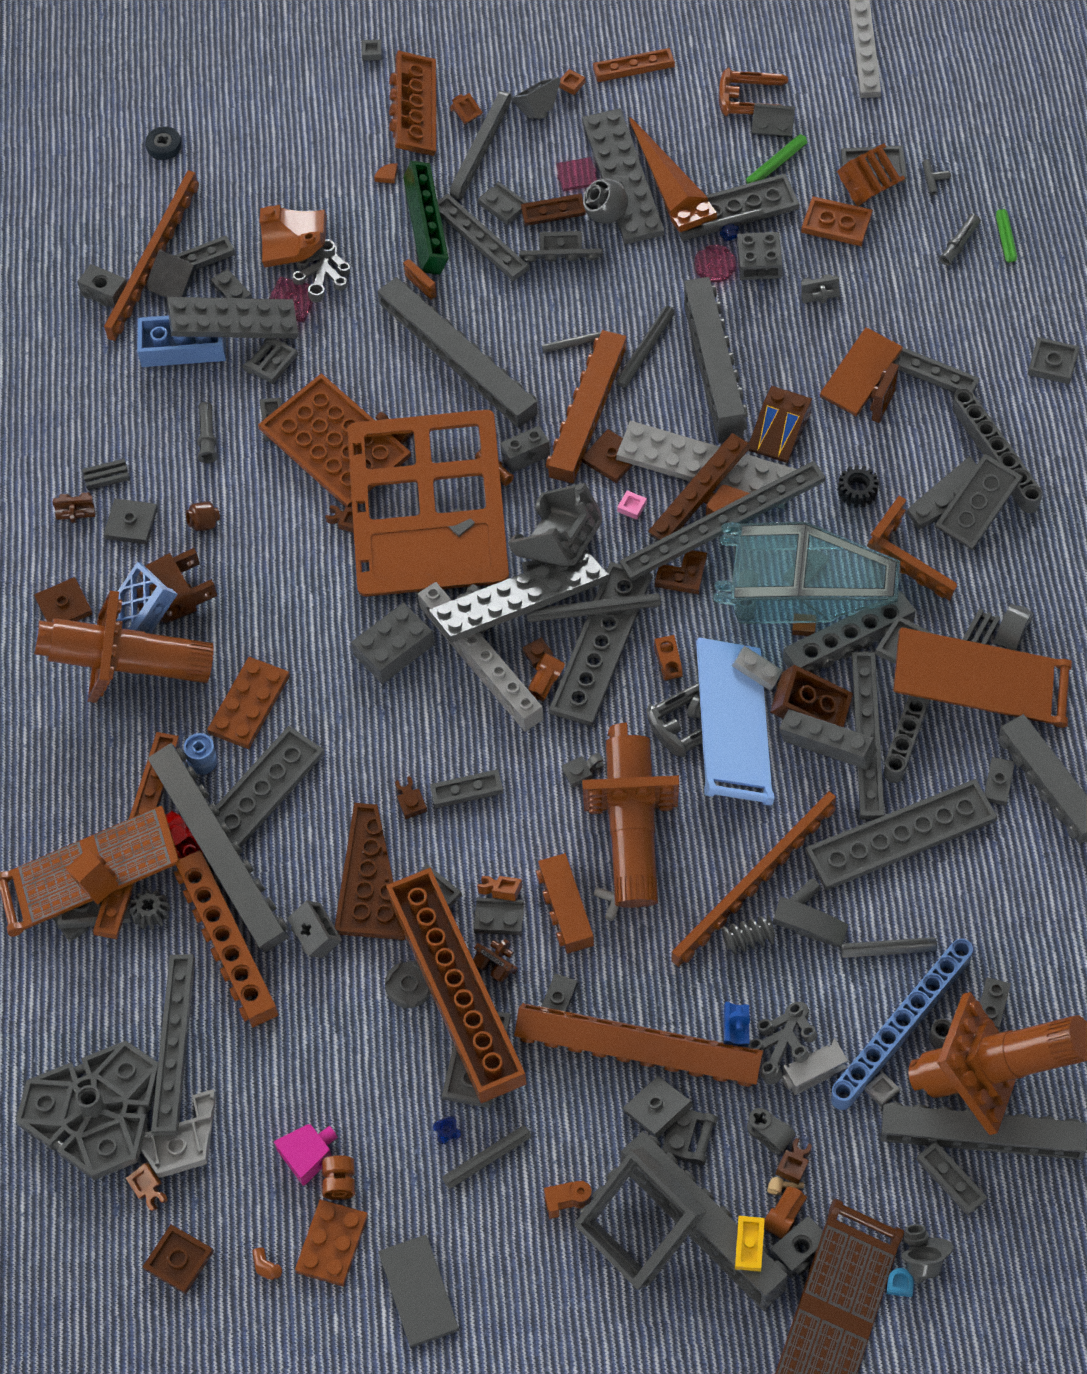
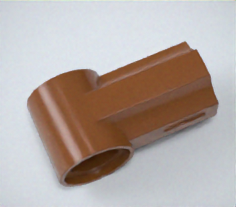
M546 652L539 660L535 669L536 673L528 687V690L536 700L541 701L545 700L554 681L558 679L565 666L564 662Z
M788 1186L776 1207L772 1208L766 1216L764 1229L782 1239L792 1230L795 1218L806 1202L807 1196L799 1189Z

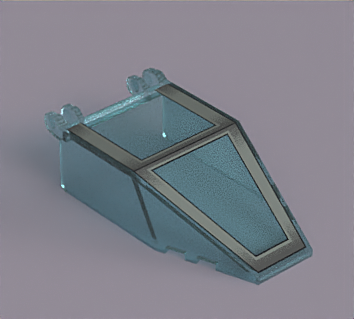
M729 522L724 523L721 527L723 533L729 534L720 537L721 544L736 546L732 582L723 580L717 581L714 585L717 591H731V594L716 592L713 594V600L720 604L732 605L736 618L741 624L831 622L835 620V617L848 614V616L856 614L855 611L866 608L871 610L898 602L900 560L807 522L741 524Z

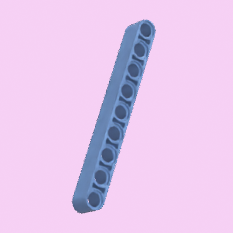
M957 939L949 946L834 1083L831 1103L835 1108L845 1110L856 1101L864 1091L865 1086L876 1077L966 969L973 953V946L968 940ZM963 951L966 955L959 956L955 952ZM948 968L952 973H944L941 969ZM932 985L938 990L930 991L926 987ZM913 1003H919V1004H921L923 1007L920 1008V1009H917V1008H914L911 1004H913ZM903 1020L907 1022L908 1025L900 1026L898 1025L897 1021ZM889 1038L893 1041V1043L886 1044L882 1041V1039ZM875 1056L879 1060L877 1062H871L867 1059V1057ZM860 1074L864 1078L862 1080H855L852 1075ZM845 1092L849 1096L847 1098H840L837 1096V1093Z

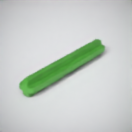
M802 134L796 136L746 178L747 184L768 177L807 144L806 136Z

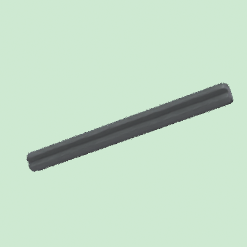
M655 593L542 607L527 613L528 622H538L659 607L661 599L660 595Z

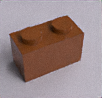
M86 849L66 870L80 888L98 905L119 884L113 878L116 874L106 864L107 862L98 853L93 855Z

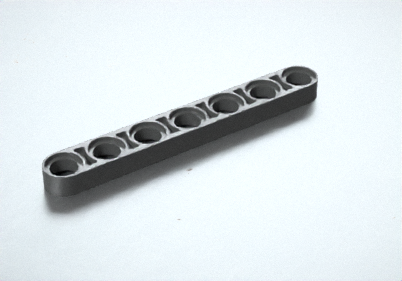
M499 91L451 185V197L460 200L464 197L510 106L511 93Z

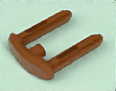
M728 67L723 71L720 79L718 94L720 110L727 117L730 113L753 115L755 103L731 102L729 98L739 99V86H729L730 83L782 86L787 84L789 79L783 74L732 71Z

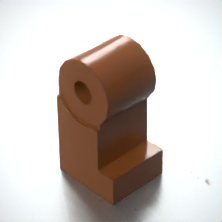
M675 635L654 639V651L661 667L664 681L683 677Z
M585 1181L569 1182L544 1188V1199L549 1219L559 1217V1210L571 1207L582 1209L591 1202L592 1189Z

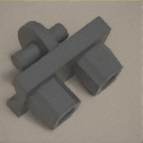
M826 274L820 279L815 280L811 278L802 279L801 300L803 303L820 300L823 304L827 303L829 298L840 296L838 275Z

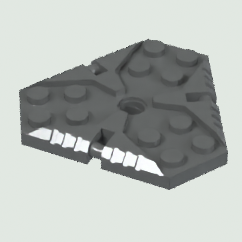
M126 1040L81 1058L82 1064L74 1067L71 1062L28 1079L16 1117V1123L19 1127L37 1140H40L51 1150L56 1149L62 1158L93 1180L138 1162L148 1122L146 1114L151 1110L157 1081L158 1062ZM81 1074H87L86 1076L78 1078V1076Z

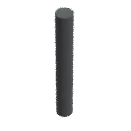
M760 208L702 223V228L705 232L762 217L764 212Z
M601 331L541 345L542 351L546 353L594 342L596 337L599 338Z

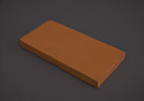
M865 327L820 392V397L857 417L871 397L874 387L880 384L883 370H887L890 363L895 362L902 352L903 346Z

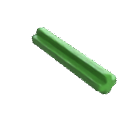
M999 209L996 212V220L1005 260L1008 263L1015 262L1017 260V252L1008 212L1006 209Z

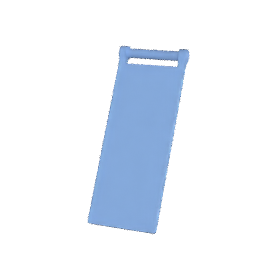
M698 638L696 646L705 769L704 794L710 797L719 795L763 802V805L771 806L774 802V793L771 785L764 686L732 666L745 645ZM746 646L761 656L760 648ZM714 781L762 788L763 793L716 786Z

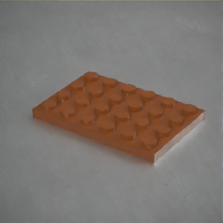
M321 373L260 422L258 427L260 431L345 507L352 506L347 429L351 423L373 421L374 419ZM392 435L365 438L367 469L399 467L411 457V452ZM354 446V454H362V447ZM375 486L369 487L368 492L372 490Z

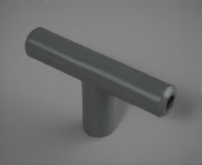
M926 159L922 162L929 192L931 195H935L938 193L935 181L950 179L951 173L950 171L933 172L930 160Z

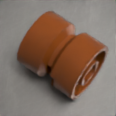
M343 1155L324 1158L322 1160V1175L325 1177L322 1181L323 1197L330 1200H345L354 1197L355 1180L351 1178L355 1175L354 1159Z

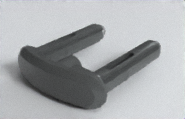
M699 682L670 696L655 706L649 704L646 710L647 718L654 734L664 747L675 756L685 757L687 751L703 743L702 728L679 740L676 736V733L681 731L679 722L673 719L664 723L661 717L691 702L695 695L700 696Z

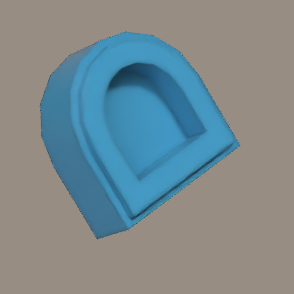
M896 1268L892 1270L888 1277L886 1294L906 1297L913 1296L914 1279L907 1269Z

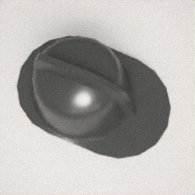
M929 1238L922 1246H912L901 1254V1258L906 1261L907 1270L914 1277L915 1283H921L928 1278L937 1277L941 1273L943 1261L952 1253L953 1244L943 1238Z

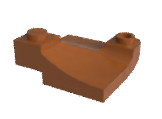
M281 205L260 208L259 222L262 234V263L264 268L305 260L324 246L327 222L325 210L295 211L281 208Z

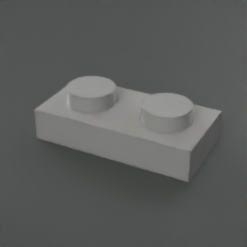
M746 646L741 649L732 665L770 691L783 671Z

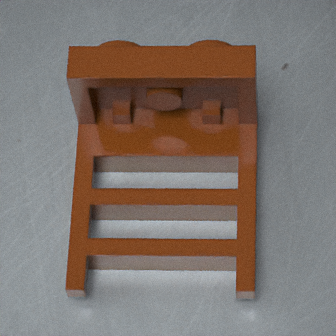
M885 143L850 160L837 171L840 180L844 183L851 199L857 206L864 204L873 196L905 179L904 176L899 177L883 150L887 147ZM875 153L877 154L879 160L881 161V163H882V165L884 166L886 172L888 173L889 177L891 178V180H892L891 182H890L889 178L887 177L886 173L884 172V170H883L882 166L880 165L879 161L877 160V158H876V156H875ZM865 158L868 159L869 163L871 164L872 168L874 169L876 175L878 176L879 180L881 181V183H882V185H883L882 187H881L880 183L878 182L876 176L874 175L873 171L871 170V168H870V166H869V164L867 163V161H866Z

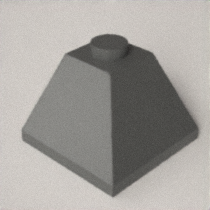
M560 78L543 79L511 97V99L529 119L536 118L540 120L548 115L547 112L554 107Z

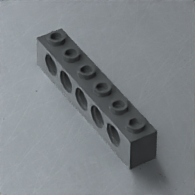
M900 591L894 594V596H889L785 647L783 650V661L788 668L796 665L811 673L823 667L828 668L835 661L850 657L852 652L861 648L866 649L874 642L883 639L897 616L914 623L916 611L903 592Z

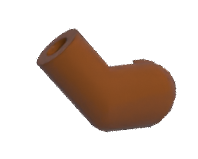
M264 1248L253 1249L252 1253L257 1274L269 1280L280 1278L282 1275L281 1266L278 1264L274 1265V1263L266 1260Z

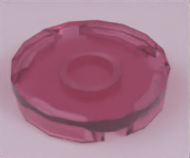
M721 245L706 246L704 250L698 251L694 258L695 271L701 278L710 277L711 282L727 280L736 269V257L727 247Z

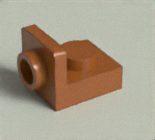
M470 93L464 96L462 94L456 96L449 108L451 112L454 110L457 112L465 125L483 113Z

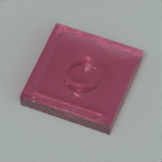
M279 277L269 299H293L296 321L303 323L314 303L308 297V287L311 284L296 285L293 283V280Z

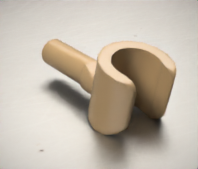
M774 1177L768 1184L767 1192L772 1195H781L782 1188L787 1189L790 1186L803 1189L804 1182H800L797 1185L793 1182L784 1181L779 1177Z

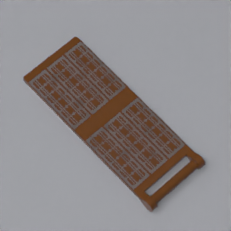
M836 1198L832 1201L828 1218L775 1374L858 1373L895 1255L904 1235L903 1229L899 1227L892 1228L843 1205V1202ZM840 1214L890 1237V1244L836 1220L838 1215Z

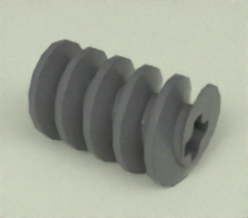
M769 914L766 920L762 916L758 917L757 923L753 918L749 919L748 926L744 921H741L739 929L735 924H730V930L725 926L722 927L727 950L731 949L734 955L737 954V947L739 946L743 952H746L747 944L753 950L756 948V942L765 947V939H768L771 945L774 944L775 932Z

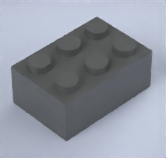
M403 602L351 641L354 656L381 684H384L434 645L433 631Z

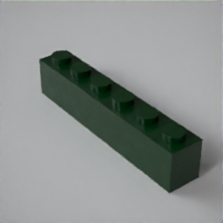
M410 161L403 180L420 269L424 273L441 275L449 257L430 163Z

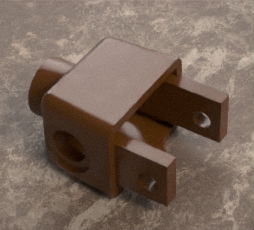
M195 548L175 557L168 553L145 565L167 588L173 589L177 593V596L161 618L163 623H168L197 611L196 605L217 596L212 579L192 588L190 584H187L182 575V572L200 565ZM140 571L139 575L141 582H143V572ZM155 584L149 585L150 596L157 587ZM143 587L137 588V599L143 598ZM144 602L137 604L139 612L143 608Z

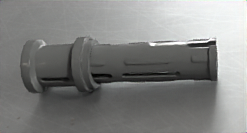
M202 402L198 406L200 436L197 439V444L200 447L198 460L202 463H212L217 460V453L215 452L217 440L213 435L212 404L209 403L207 409V402Z

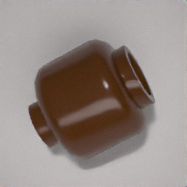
M209 501L191 504L189 510H186L187 524L194 531L214 529L216 521L220 520L218 508H214L213 504Z

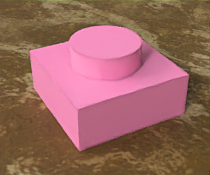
M626 491L617 507V512L637 520L647 504V498Z

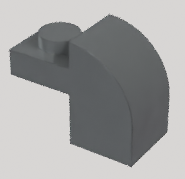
M1010 604L1002 619L994 643L1016 650L1022 641L1027 626L1032 621L1034 613L1024 606Z

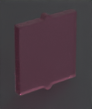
M591 157L556 163L557 179L560 180L563 191L588 187L597 180L596 168L593 167Z

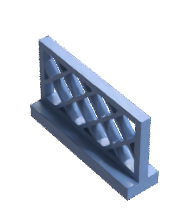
M137 562L118 590V599L122 600V607L119 619L116 621H123L122 628L124 629L125 622L131 621L129 629L151 634L177 596V593L173 589L167 588L142 563ZM141 571L143 572V582L137 583V576ZM155 584L157 587L150 596L149 585ZM143 587V598L137 599V588ZM128 590H131V601L125 602L124 595ZM144 602L143 608L137 614V604ZM131 605V616L125 617V606Z

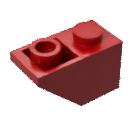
M173 811L166 814L178 858L182 859L201 850L181 816Z

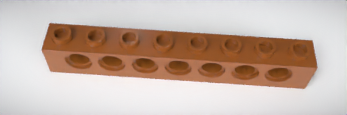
M201 850L179 859L180 862L176 865L177 871H174V875L178 884L183 883L186 888L183 894L187 903H193L195 907L192 913L196 922H202L204 926L201 932L205 941H211L214 947L210 951L215 962L221 961L223 967L220 968V972L224 981L230 980L232 987L229 988L233 1000L235 1002L239 1000L242 1007L239 1008V1012L243 1021L249 1020L253 1028L279 1016L276 1005ZM195 879H201L198 883H191ZM204 898H210V900L205 903L200 902ZM213 917H219L217 921L210 922ZM221 937H229L226 941H219ZM238 956L235 961H228L230 957ZM240 976H248L244 981L237 980ZM252 995L258 996L253 1001L247 1000V998Z

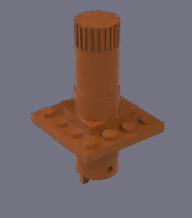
M109 591L98 614L97 624L53 618L52 622L38 621V636L34 654L47 656V661L91 668L87 702L97 703L99 697H103L107 685L109 686L110 680L113 679L114 671L208 683L214 654L213 643L122 628L123 621H116L122 607V600L118 599V591Z
M619 723L609 727L607 736H610V738L605 742L607 779L582 780L584 811H589V814H602L604 810H608L610 835L612 838L615 905L626 908L648 907L658 903L654 812L655 808H659L660 811L673 810V807H678L679 775L652 777L650 738L640 735H628L627 723Z
M971 992L962 994L943 1047L926 1051L921 1054L920 1058L911 1061L908 1070L911 1086L914 1091L924 1089L933 1098H941L959 1093L989 1135L996 1134L999 1131L1016 1079L1087 1061V1021L1080 1015H1074L1015 1031L1010 1030L1000 1033Z

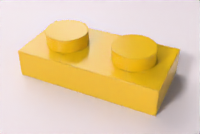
M738 1217L736 1270L761 1272L765 1218Z

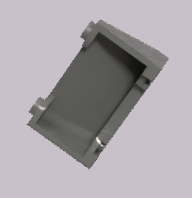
M586 483L541 493L535 505L536 512L541 517V521L531 536L514 535L508 542L511 551L518 557L563 567L575 565L602 523L601 511Z

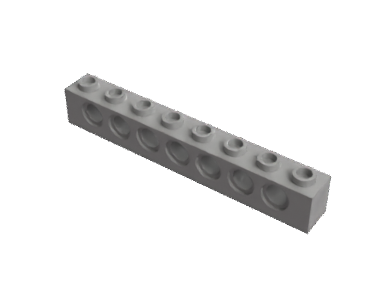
M437 582L418 593L419 606L431 621L429 609L452 601ZM479 632L450 643L524 732L543 720L542 705Z

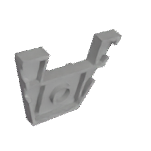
M214 1089L192 1095L197 1117L180 1122L178 1135L153 1136L151 1131L147 1132V1129L145 1130L141 1153L158 1178L207 1164L216 1100Z

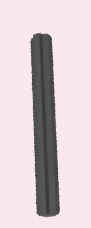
M665 306L618 376V386L622 388L628 386L674 315L672 307Z

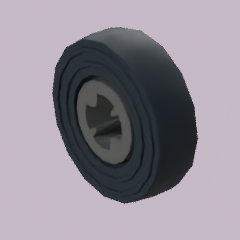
M167 126L158 127L148 133L145 146L149 155L153 158L168 160L179 154L182 140L178 131L174 128Z

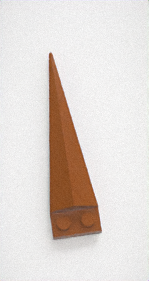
M630 117V125L654 176L670 220L679 233L717 219V212L709 203L708 197Z

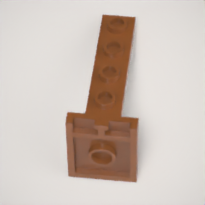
M899 495L871 533L872 538L867 544V550L897 562L896 569L898 572L910 576L919 585L926 586L934 591L937 596L950 601L957 587L956 582L889 542L891 538L889 535L892 531H897L902 523L901 519L906 512V509H904L906 499Z

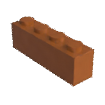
M566 853L539 860V870L535 871L538 883L544 885L545 891H542L545 904H550L552 909L549 912L552 925H557L559 930L556 933L559 946H564L566 954L594 946V936Z

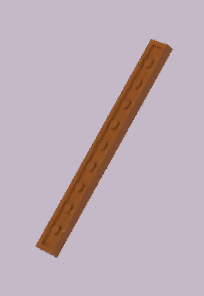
M189 170L186 172L105 323L104 328L109 340L116 341L118 335L123 332L127 318L131 317L135 303L141 298V292L147 283L158 251H166V245L169 239L173 238L177 224L181 223L185 209L189 208L193 194L197 193L199 182L195 172Z
M156 732L149 757L170 743L177 749L180 741L179 736ZM147 760L129 819L160 805L165 787L149 760ZM135 883L116 890L103 899L93 929L94 935L118 939Z
M828 791L671 952V962L678 967L683 962L688 963L693 958L695 950L700 945L702 947L706 945L711 938V934L716 929L720 930L725 925L727 917L731 913H737L742 907L743 901L747 897L751 898L757 892L763 880L765 882L768 881L774 874V869L779 864L782 866L786 863L790 853L794 849L798 850L804 844L805 837L809 833H815L821 825L820 822L825 817L829 818L835 812L836 796Z

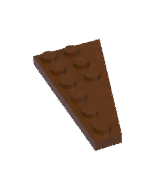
M354 803L335 929L339 935L406 940L404 931L388 898L386 885L394 881L378 805Z

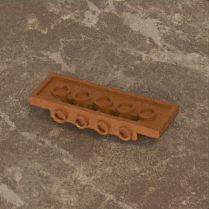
M397 51L395 73H391L389 84L393 85L389 95V100L393 101L389 109V115L393 116L389 124V131L393 132L395 148L434 156L436 153V59Z

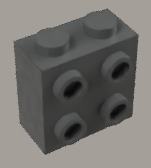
M779 232L737 234L740 280L782 278Z

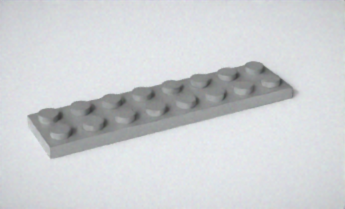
M630 421L617 452L616 460L691 482L720 447ZM745 454L716 489L725 484L752 493L796 469ZM786 502L777 507L784 509Z

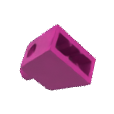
M307 1124L275 1140L274 1145L277 1152L304 1186L322 1169V1160L332 1156L327 1145L338 1137L330 1126L317 1133L311 1124Z

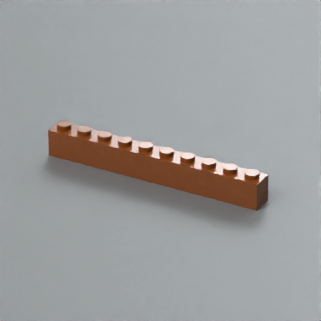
M522 1003L518 1009L514 1033L515 1037H520V1041L526 1043L540 1041L544 1042L545 1046L551 1048H558L560 1045L568 1047V1050L581 1053L582 1050L592 1052V1055L596 1057L610 1055L615 1056L616 1060L621 1062L635 1060L640 1061V1065L646 1067L660 1065L664 1066V1069L667 1071L678 1072L680 1069L689 1071L688 1074L692 1076L702 1077L705 1074L713 1076V1079L726 1082L730 1079L737 1081L739 1085L747 1087L752 1086V1084L757 1085L763 1050L727 1045L723 1042Z

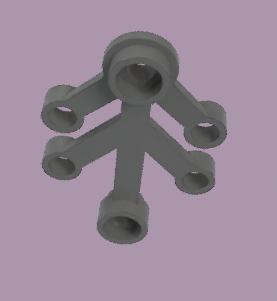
M325 240L324 246L311 257L296 262L297 268L302 271L293 273L294 284L302 285L305 283V278L317 273L315 282L308 287V297L312 302L318 303L325 296V288L323 286L325 274L334 281V288L336 290L346 289L347 280L342 276L349 275L350 264L344 262L337 255V247L333 241ZM320 258V262L309 267L310 262ZM329 259L338 266V273L328 264Z
M794 1002L786 1008L785 1014L771 1021L769 1019H762L757 1024V1028L763 1036L770 1035L774 1029L786 1024L784 1029L764 1040L752 1039L748 1046L749 1048L763 1050L764 1052V1050L777 1044L769 1062H765L761 1066L760 1075L766 1084H775L782 1078L779 1064L788 1044L791 1046L792 1054L797 1062H804L809 1057L806 1047L800 1044L794 1033L796 1026L799 1025L804 1041L813 1042L818 1037L814 1026L810 1025L807 1021L809 1009L803 1002Z

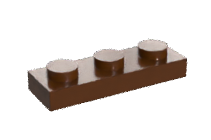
M582 193L521 204L525 226L585 216L586 214Z

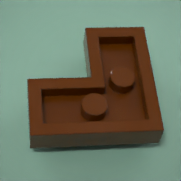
M692 550L684 554L681 567L670 565L659 567L655 578V587L699 595L707 561V552Z

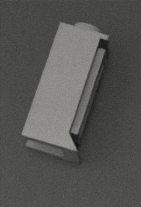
M834 1038L830 1047L827 1045L809 1054L806 1061H795L789 1064L788 1068L784 1065L781 1079L787 1089L791 1088L794 1095H797L847 1069L845 1063L848 1062V1059Z

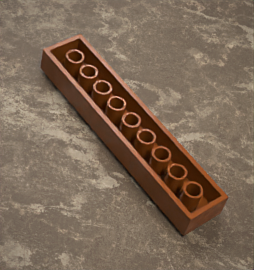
M431 867L386 885L388 898L480 1103L482 1104L527 1085L522 1065Z

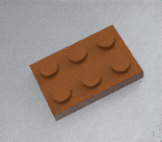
M812 196L801 227V233L862 247L873 210Z
M320 1199L295 1272L344 1287L368 1218V1213Z

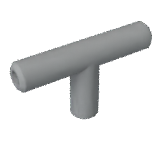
M599 887L595 888L594 896L611 901L605 918L613 921L619 908L615 905L614 892Z

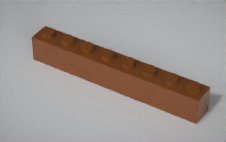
M602 330L599 338H595L593 344L594 352L589 354L586 366L588 367L586 371L583 370L581 373L580 387L575 388L573 394L574 402L569 404L567 408L566 422L562 421L559 431L560 437L555 439L553 444L554 452L552 456H548L546 461L549 478L574 484L582 464V457L588 449L625 355L627 336Z

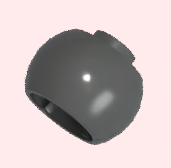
M603 178L594 181L588 186L584 194L583 206L587 215L595 222L611 224L619 220L626 212L628 196L626 190L619 182Z

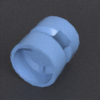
M197 733L186 739L184 752L188 758V767L192 766L198 775L212 772L217 765V756L211 737L206 734Z

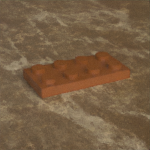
M248 657L207 729L208 734L250 749L290 677L289 671Z

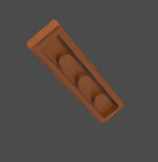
M670 48L593 63L597 82L675 67V61Z

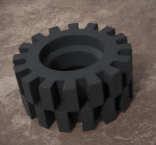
M855 465L854 469L850 466L847 468V471L844 470L839 477L838 495L841 497V501L843 503L847 501L848 506H851L853 503L854 508H858V504H861L862 508L866 506V503L868 505L872 504V500L875 501L878 492L879 480L876 473L872 474L873 470L870 468L866 471V466H862V469H859V465ZM859 482L866 485L867 488L862 491H856L850 488V484Z

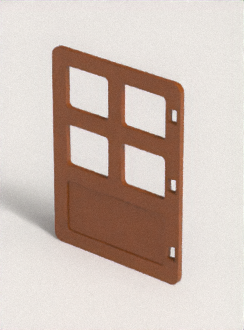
M475 410L351 423L348 426L357 589L360 595L369 597L420 592L435 582L442 589L469 587L472 584L476 586L492 585L509 578L495 417L492 411ZM474 426L479 428L481 457L479 459L441 463L432 462L431 431ZM402 433L414 434L416 463L414 465L367 469L365 438ZM354 446H361L362 454L355 455ZM482 476L484 478L486 507L484 509L447 513L436 512L434 481ZM410 482L418 484L420 513L418 515L370 519L369 487ZM358 503H365L366 512L358 513ZM468 519H472L475 522L460 537L448 528V526H455ZM369 562L370 571L362 572L361 563Z

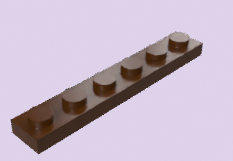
M732 433L648 530L650 536L660 540L680 530L751 448L749 443Z

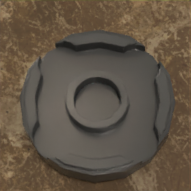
M401 962L388 971L385 978V991L388 998L395 1005L402 1008H415L429 999L431 991L418 962Z

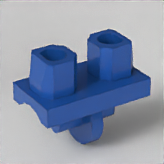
M725 1002L724 1044L742 1047L749 1046V1005H735Z

